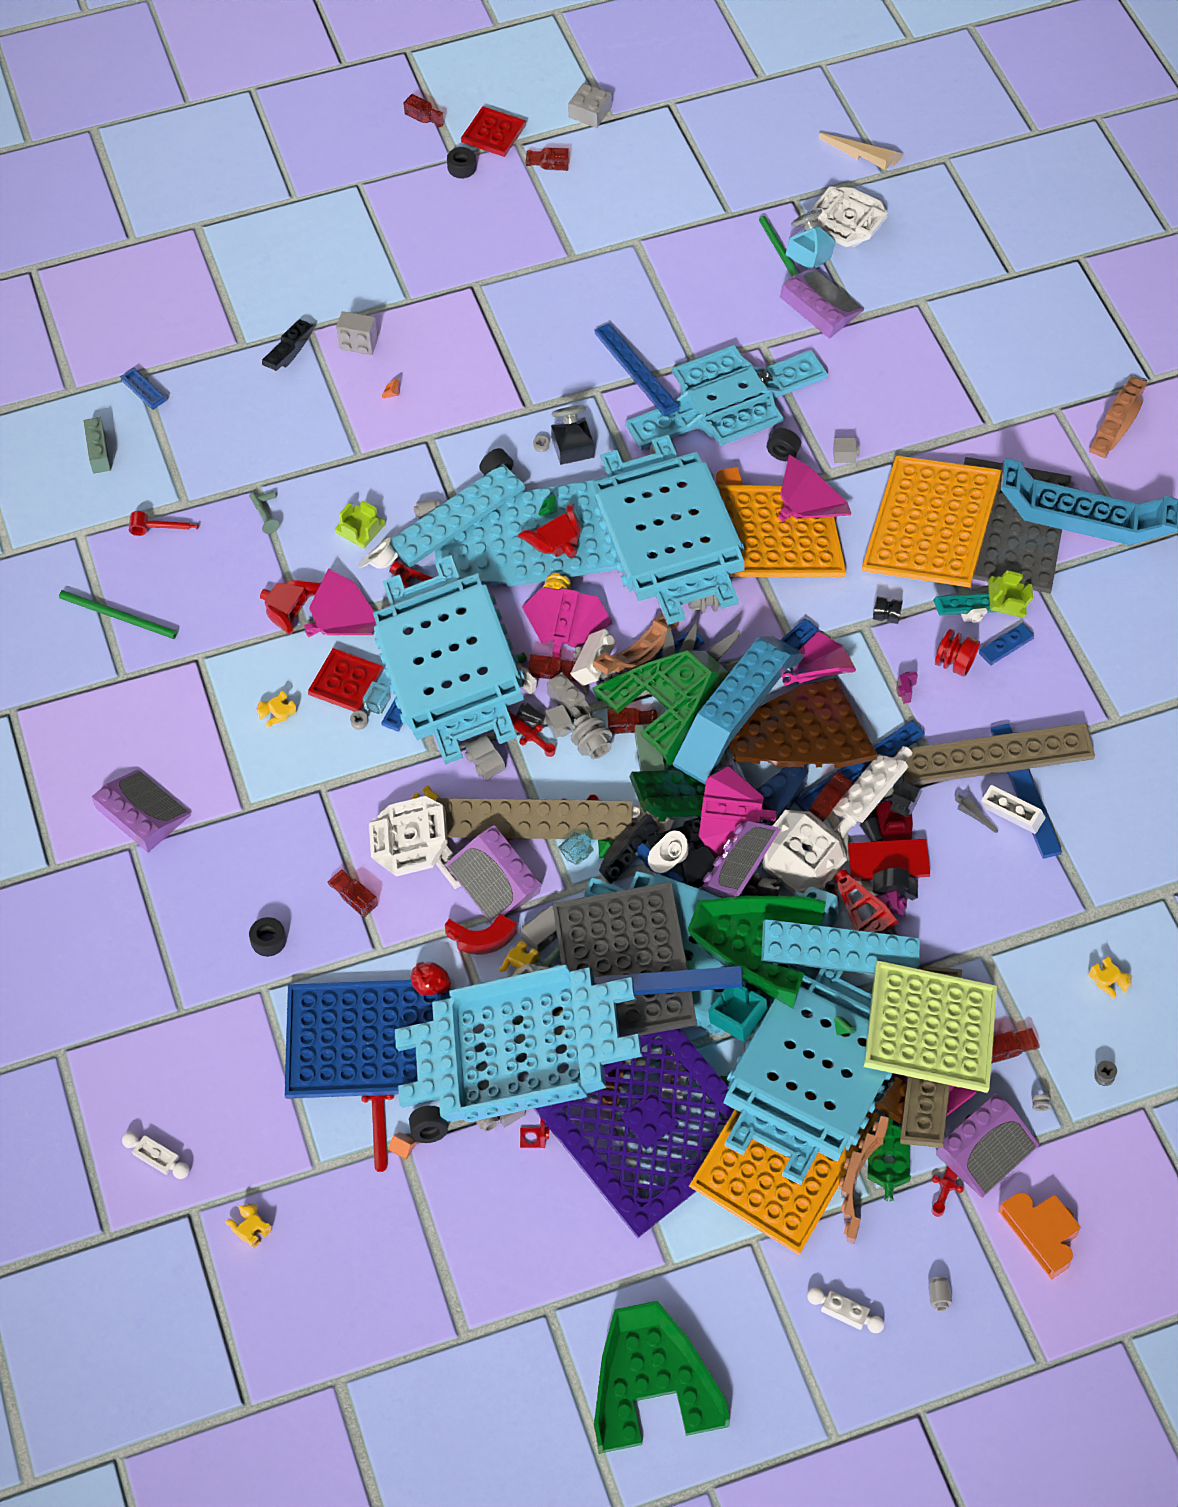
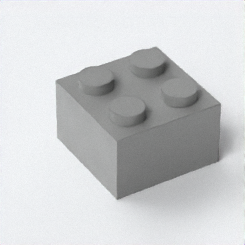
M583 83L568 103V118L597 128L612 108V93Z
M342 311L336 325L339 349L372 355L378 341L375 317Z

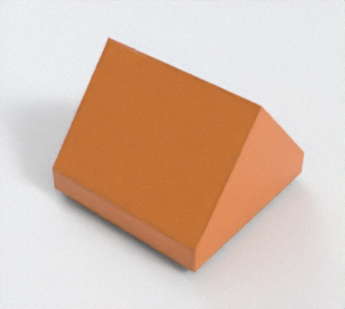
M398 1132L393 1135L388 1150L407 1160L417 1141Z

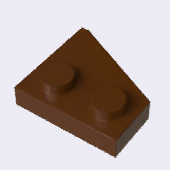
M898 1077L891 1079L887 1089L881 1094L882 1099L875 1103L876 1109L901 1125L903 1122L907 1083Z

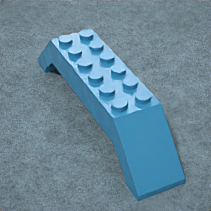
M1008 458L1004 459L1001 491L1024 521L1126 545H1133L1178 532L1177 498L1164 496L1162 499L1141 504L1035 480L1022 466L1023 462Z
M774 636L758 637L696 715L673 762V766L706 784V779L715 773L727 746L785 671L791 667L795 669L805 654Z

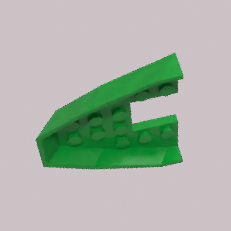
M687 650L643 664L596 685L592 689L598 701L602 699L617 714L645 690L668 709L640 733L646 741L664 756L667 765L670 767L696 715L730 672L706 651Z
M736 896L698 900L687 931L708 954L725 967L741 966L743 980L794 1009L804 973L761 961L763 921L774 920L821 926L826 902L806 896Z
M658 1301L614 1309L602 1354L594 1417L598 1454L642 1445L633 1403L635 1401L676 1393L686 1436L728 1428L730 1416L723 1393L689 1338Z

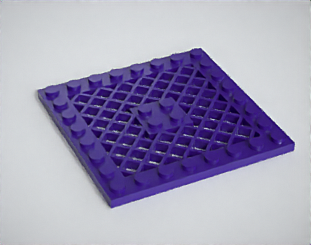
M680 1028L640 1035L641 1048L648 1044L647 1052H642V1057L646 1058V1067L635 1065V1058L631 1059V1065L622 1064L626 1060L604 1064L605 1081L614 1082V1091L600 1089L589 1093L598 1095L597 1104L586 1103L587 1097H585L583 1102L571 1100L534 1108L535 1112L637 1239L697 1192L689 1187L706 1158L704 1157L700 1161L701 1152H710L711 1150L709 1147H701L702 1137L713 1138V1147L720 1135L717 1134L718 1125H726L735 1110L724 1104L726 1094L729 1091L727 1089L728 1086ZM651 1044L662 1045V1053H651ZM666 1047L673 1056L665 1055ZM650 1058L661 1059L660 1068L649 1067ZM664 1061H675V1070L664 1069ZM679 1063L686 1070V1072L678 1071ZM616 1068L615 1077L606 1076ZM619 1069L630 1070V1079L619 1078ZM634 1070L645 1072L644 1081L633 1080ZM649 1072L659 1074V1083L648 1081ZM663 1074L674 1075L673 1084L662 1083ZM678 1076L689 1077L688 1086L677 1085ZM692 1079L700 1088L692 1087ZM618 1083L629 1084L628 1093L617 1092ZM632 1086H644L643 1095L632 1094ZM647 1087L658 1088V1095L652 1091L646 1096ZM662 1088L673 1090L672 1099L661 1098ZM676 1091H687V1101L677 1100ZM691 1092L702 1093L701 1103L690 1101ZM602 1095L613 1097L612 1106L601 1104ZM707 1096L713 1104L705 1103V1097ZM616 1097L628 1098L627 1108L617 1107ZM631 1099L640 1100L630 1108ZM663 1103L671 1104V1112ZM675 1105L686 1106L685 1115L674 1114ZM566 1106H567V1113H565V1112L563 1111V1108H565ZM571 1106L582 1107L581 1116L570 1115ZM690 1106L701 1108L700 1117L689 1116ZM585 1108L597 1109L596 1118L585 1117ZM704 1108L714 1109L715 1118H704ZM600 1110L611 1111V1120L599 1119ZM615 1111L624 1112L620 1116L623 1122L614 1121ZM719 1112L724 1116L726 1120L718 1119ZM676 1119L685 1120L684 1130L675 1129L679 1125ZM572 1121H580V1130ZM584 1122L595 1123L594 1133L583 1132ZM688 1122H699V1131L688 1130ZM703 1123L714 1124L713 1133L702 1132ZM599 1124L610 1125L609 1135L598 1133ZM613 1126L625 1127L624 1137L613 1135ZM628 1129L636 1138L627 1137ZM669 1133L668 1142L659 1141ZM672 1134H682L683 1144L672 1143ZM687 1135L698 1136L697 1146L686 1145ZM585 1137L594 1138L593 1147ZM597 1138L608 1140V1149L596 1148ZM612 1140L623 1142L622 1151L611 1150ZM627 1142L638 1144L637 1153L626 1152ZM641 1146L645 1150L653 1146L652 1155L641 1154ZM656 1146L667 1147V1157L656 1156ZM671 1148L682 1149L681 1159L670 1157ZM686 1150L697 1151L696 1160L685 1159ZM598 1153L607 1154L606 1163ZM610 1156H622L621 1166L610 1165ZM625 1157L636 1158V1168L626 1167ZM640 1159L651 1160L650 1170L639 1168ZM655 1161L666 1162L665 1171L654 1170ZM670 1162L681 1164L680 1173L669 1172ZM685 1164L694 1165L692 1168H690L687 1172L684 1173ZM612 1170L620 1171L619 1179ZM624 1171L635 1173L634 1182L623 1181ZM639 1173L650 1175L649 1184L638 1183ZM654 1175L665 1176L664 1186L653 1185ZM668 1177L678 1178L668 1186ZM625 1186L634 1187L633 1196L625 1188ZM637 1188L648 1189V1199L636 1198ZM652 1190L661 1191L658 1195L651 1199ZM638 1203H643L645 1205L641 1207Z

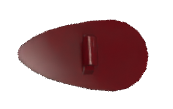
M892 801L883 802L877 806L874 817L878 820L882 841L912 840V814L906 817L890 810Z

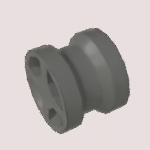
M1111 1061L1100 1062L1094 1074L1095 1081L1102 1086L1111 1085L1117 1075L1116 1065Z

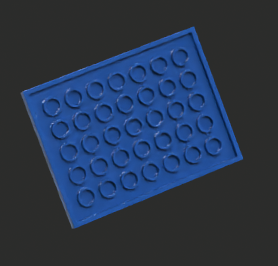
M411 980L288 984L285 1099L399 1094V1085L417 1082L416 1047L398 1051L396 1049L395 1029L434 1021L432 1002L449 999L450 988L442 995L423 996L416 991Z

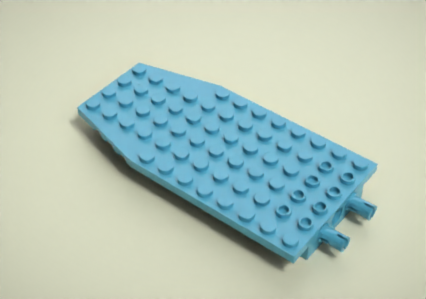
M601 479L522 491L435 550L436 560L452 555L460 579L478 573L481 583H490L492 586H498V584L519 586L544 582L547 576L549 577L552 573H560L563 577H574L617 570L615 565L617 560L611 556V545L606 543L604 537L606 532L601 530L599 525L600 517H596L593 508L596 506L593 482ZM646 492L642 494L644 498H647ZM555 495L557 512L539 516L538 513L543 501ZM632 497L625 499L626 503H633L635 501ZM575 503V511L581 525V535L577 539L578 545L574 547L577 550V554L573 558H568L565 553L559 557H555L553 554L541 553L526 541L517 537L522 530L536 532V529L566 513L568 504ZM640 524L636 526V529L643 531L646 529V526ZM650 552L647 555L650 559L658 556L655 552Z

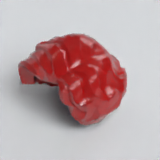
M419 962L412 968L411 983L420 995H442L449 990L451 980L448 972L437 963Z

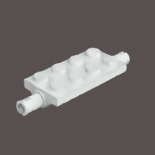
M903 746L894 758L878 754L877 760L872 761L843 798L839 800L833 811L836 815L843 817V820L833 831L840 835L841 838H844L852 826H856L858 822L863 823L909 767L906 763L907 759L912 755V751L909 748Z

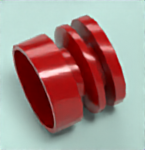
M949 629L939 643L934 663L936 666H941L944 662V669H948L951 663H954L953 673L965 677L975 660L980 640L967 636L962 643V633L958 632L954 637L955 630Z

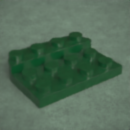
M681 770L632 771L629 775L644 813L648 811L650 814L658 817L660 822H665L667 817H701L706 784Z

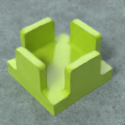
M362 500L360 507L358 505L353 507L351 503H348L339 513L340 523L335 528V533L365 549L386 524L385 520L378 517L377 508Z
M1008 570L1001 577L991 576L988 580L990 610L1024 618L1027 615L1026 607L1033 600L1032 584H1028L1025 587L1024 584L1019 583L1023 579V574Z

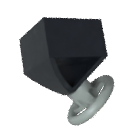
M584 405L565 407L554 410L551 413L553 417H563L564 421L551 425V439L560 465L594 458V442L586 419H577V414L586 410Z

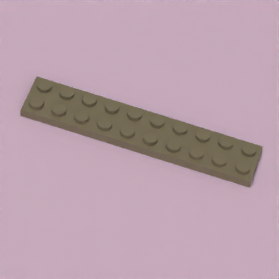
M1086 723L909 748L912 751V755L906 761L909 767L902 774L903 781L908 784L920 785L1093 760L1095 753Z
M436 798V802L445 807L447 837L476 838L482 832L495 825L504 838L616 840L628 825L632 826V801Z
M921 966V970L962 978V969ZM908 1076L900 1144L943 1148L950 1085Z

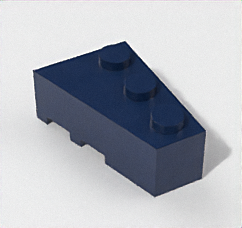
M785 767L756 789L764 797L762 809L776 811L777 821L785 810H790L795 799L800 796L806 787L808 771L803 767Z

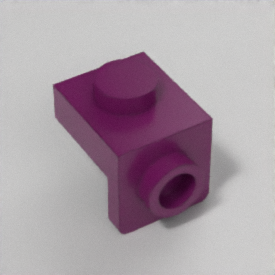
M905 672L898 677L896 690L898 697L902 698L903 704L911 702L913 693L911 686L917 683V672Z
M897 891L875 896L890 909L892 914L898 913L901 917L906 916L907 901Z

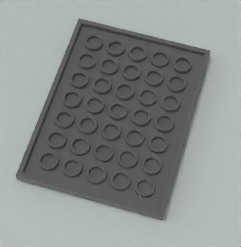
M965 457L964 465L998 469L1003 472V463ZM1024 467L1035 480L1070 488L1072 477L1070 475ZM1001 476L973 579L988 582L991 576L1001 577L1008 570L1023 574V579L1019 583L1024 584L1025 587L1028 584H1032L1034 591L1051 594L1062 529L1024 521L1001 491Z
M672 882L552 903L561 964L567 965L571 971L589 967L594 977L687 970ZM691 991L635 995L636 999L616 1003L619 1038L697 1025Z

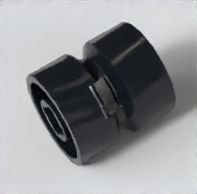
M877 596L873 620L884 621L887 619L888 623L898 624L903 601L896 599L888 601V598Z

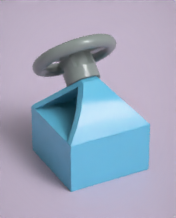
M822 209L807 212L791 222L793 227L803 224L804 229L789 239L786 256L808 269H816L832 257L836 242L828 233L817 226L815 218L822 214Z

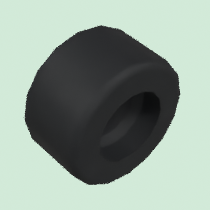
M466 147L452 149L447 155V170L449 174L461 179L472 176L476 171L475 153Z
M778 428L772 432L766 448L772 457L787 462L789 455L794 458L796 457L801 447V440L792 430Z
M502 448L493 449L481 460L479 470L485 476L504 464L511 471L514 461Z
M264 917L255 921L250 927L249 939L251 947L257 954L266 957L274 956L285 947L286 934L284 926L279 920ZM265 933L275 934V937L269 941H262L260 939Z
M431 1105L415 1109L408 1118L411 1137L417 1142L433 1143L441 1140L448 1132L447 1121L440 1116V1107Z

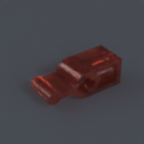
M411 94L403 102L405 115L422 123L432 122L437 127L442 128L444 125L443 113L432 109L430 102L414 94Z
M543 148L541 151L527 150L525 164L526 166H540L544 170L568 171L569 148Z
M530 654L528 670L533 677L552 679L562 672L570 681H576L570 674L576 661Z
M624 708L618 714L613 709H607L608 729L612 734L635 733V725L651 724L657 719V710L654 709L640 711L637 708Z
M837 771L807 811H810L824 822L853 782Z
M343 869L327 881L328 885L337 891L341 898L363 918L378 906L377 897L358 880L352 879Z
M1028 1028L1016 1033L1010 1031L993 1036L991 1064L1017 1057L1022 1052L1038 1049L1040 1045L1033 1029Z

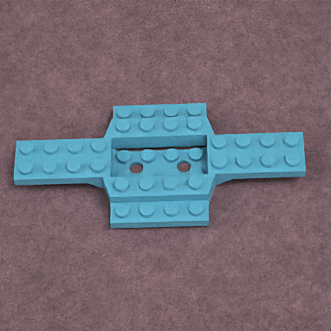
M735 345L672 368V373L680 384L681 396L675 400L679 405V411L664 417L656 409L625 421V426L640 450L650 447L652 439L669 435L670 439L698 428L709 437L715 438L718 444L723 446L782 423L783 416L775 406L774 399L827 379L828 373L812 350L768 367H758L743 358ZM763 368L773 378V381H769L767 386L757 375L758 372H762ZM740 383L747 384L748 387L743 389L740 388L738 385ZM713 395L716 396L717 399L711 401L707 399V396ZM752 396H758V397L752 398V399H750V400H747V401H745V402H742V401H743L744 399H746V398H749V397H752ZM742 402V403H739V404H737V405H734V406H732V407L727 408L729 405H731V404H733V403ZM720 408H726L724 410L711 414L715 410H718Z

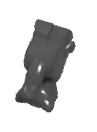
M753 873L743 891L755 896H778L782 879L776 880L769 877H761L759 873Z

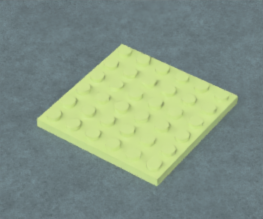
M877 961L873 980L864 1067L988 1093L990 1088L997 986Z

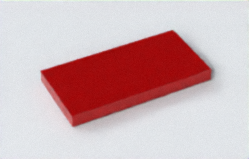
M926 839L848 843L847 845L850 876L855 881L873 880V874L889 868L906 869L912 878L930 877Z

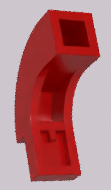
M499 914L488 928L479 931L469 930L451 919H448L444 924L445 934L451 940L457 941V949L474 955L496 952L505 947L517 934V923L502 914Z

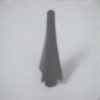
M960 794L955 798V801L960 805L958 807L959 811L979 821L994 833L998 832V829L980 811L969 795L965 799Z

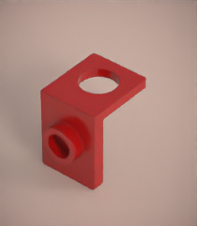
M542 1119L540 1120V1128H520V1148H545V1139H549V1128L545 1127ZM527 1133H534L537 1139L533 1143H528L524 1137Z

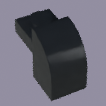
M902 781L897 794L893 793L890 801L893 803L890 810L909 817L920 798L922 790Z
M884 869L873 874L872 892L881 895L897 891L900 895L913 901L918 898V880L910 877L909 871L906 869Z

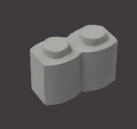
M486 735L466 745L465 756L469 763L473 762L475 765L474 769L479 777L482 776L487 780L505 770V763Z

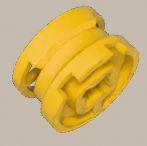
M552 573L549 577L547 576L543 588L570 590L571 582L568 577H563L560 573Z

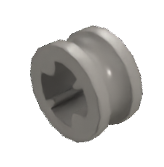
M539 435L534 438L533 445L535 451L541 453L549 449V440L546 436Z
M355 711L351 714L350 721L354 729L362 730L367 727L366 713ZM362 718V722H356V719Z
M1046 1094L1033 1096V1110L1047 1111L1051 1109L1052 1106L1049 1103L1051 1097Z

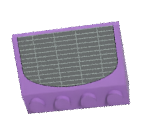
M815 268L794 275L782 286L780 298L829 339L864 311V308Z
M138 769L105 784L92 795L95 808L148 853L191 816L185 808Z
M751 821L739 823L733 832L735 835L732 840L729 839L724 845V853L715 859L713 863L715 867L703 878L704 884L701 888L721 898L739 896L781 829Z
M495 825L478 835L445 864L491 925L499 914L506 917L537 896L542 887Z
M995 1093L944 1139L943 1148L937 1149L936 1156L983 1198L1027 1158L1039 1144L1014 1109Z

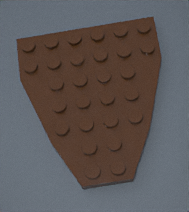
M836 678L801 685L757 707L728 745L736 762L760 764L761 761L772 762V766L804 767V764H816V767H822V764H834V768H842L877 760V753Z

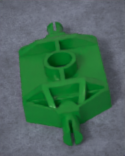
M892 1118L889 1119L883 1144L868 1158L867 1177L868 1180L883 1187V1190H885L884 1200L888 1201L889 1199V1202L894 1201V1188L910 1182L911 1179L910 1145L900 1144L902 1129L894 1124ZM891 1155L894 1158V1162L886 1163L883 1157Z

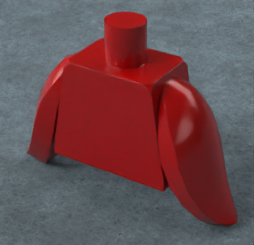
M575 503L568 504L566 513L536 529V532L522 530L517 537L526 541L541 553L553 554L555 557L565 553L568 558H573L577 554V550L574 547L578 545L577 539L581 535V525L575 511Z
M291 580L285 583H276L271 591L262 589L260 599L265 600L268 618L289 636L294 632L291 623L307 601V597L314 596L321 583Z

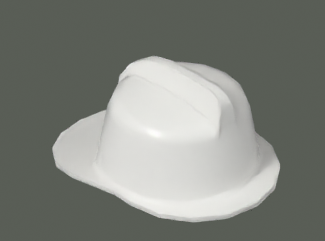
M386 538L376 549L367 554L358 563L357 567L362 568L370 564L376 568L383 569L391 565L398 557L397 552L390 545L391 538Z
M671 831L651 849L648 856V864L653 871L658 873L667 872L677 863L686 859L689 852V843L685 835L680 831Z

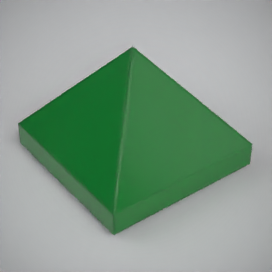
M555 495L543 501L538 513L539 516L557 512Z
M598 840L599 858L605 857L615 840Z
M840 1016L834 1018L836 1035L851 1034L857 1031L845 1018Z

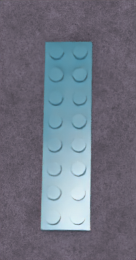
M502 464L393 537L390 545L397 552L398 556L409 567H412L525 489V484Z
M774 920L763 921L761 961L874 974L877 961L919 969L920 938Z

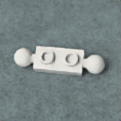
M132 1131L123 1135V1145L127 1148H134L132 1151L133 1155L165 1175H168L173 1170V1175L177 1179H184L189 1175V1166L184 1162L177 1163L179 1156L145 1135L139 1140L138 1135Z
M818 1287L811 1288L807 1293V1299L811 1304H823L821 1312L859 1330L862 1329L864 1324L867 1325L872 1333H880L884 1329V1320L880 1316L869 1317V1308L830 1290L828 1296H825L822 1289Z

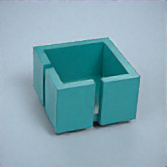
M744 986L726 988L721 993L722 998L719 996L708 1009L709 1021L711 1024L744 1042L766 1015L767 1002L765 998L753 991L748 993L747 988Z

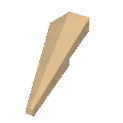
M822 132L819 133V138L857 160L862 157L884 170L891 164H897L904 155L885 148Z

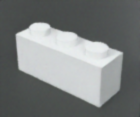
M606 629L588 636L570 673L581 686L598 681L602 672L593 667V660L605 652L611 654L617 642Z
M993 785L989 787L981 800L986 810L1034 834L1037 833L1045 820L1041 809Z

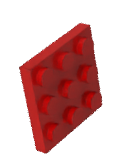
M482 106L461 136V143L505 157L525 128L526 120Z
M332 648L309 687L308 695L353 712L361 711L384 668L382 665Z

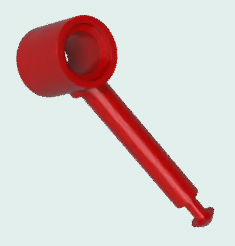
M134 511L130 514L128 531L134 536H143L147 533L148 528L187 530L196 528L197 530L199 525L198 523L197 525L190 524V522L148 520V515L145 512Z

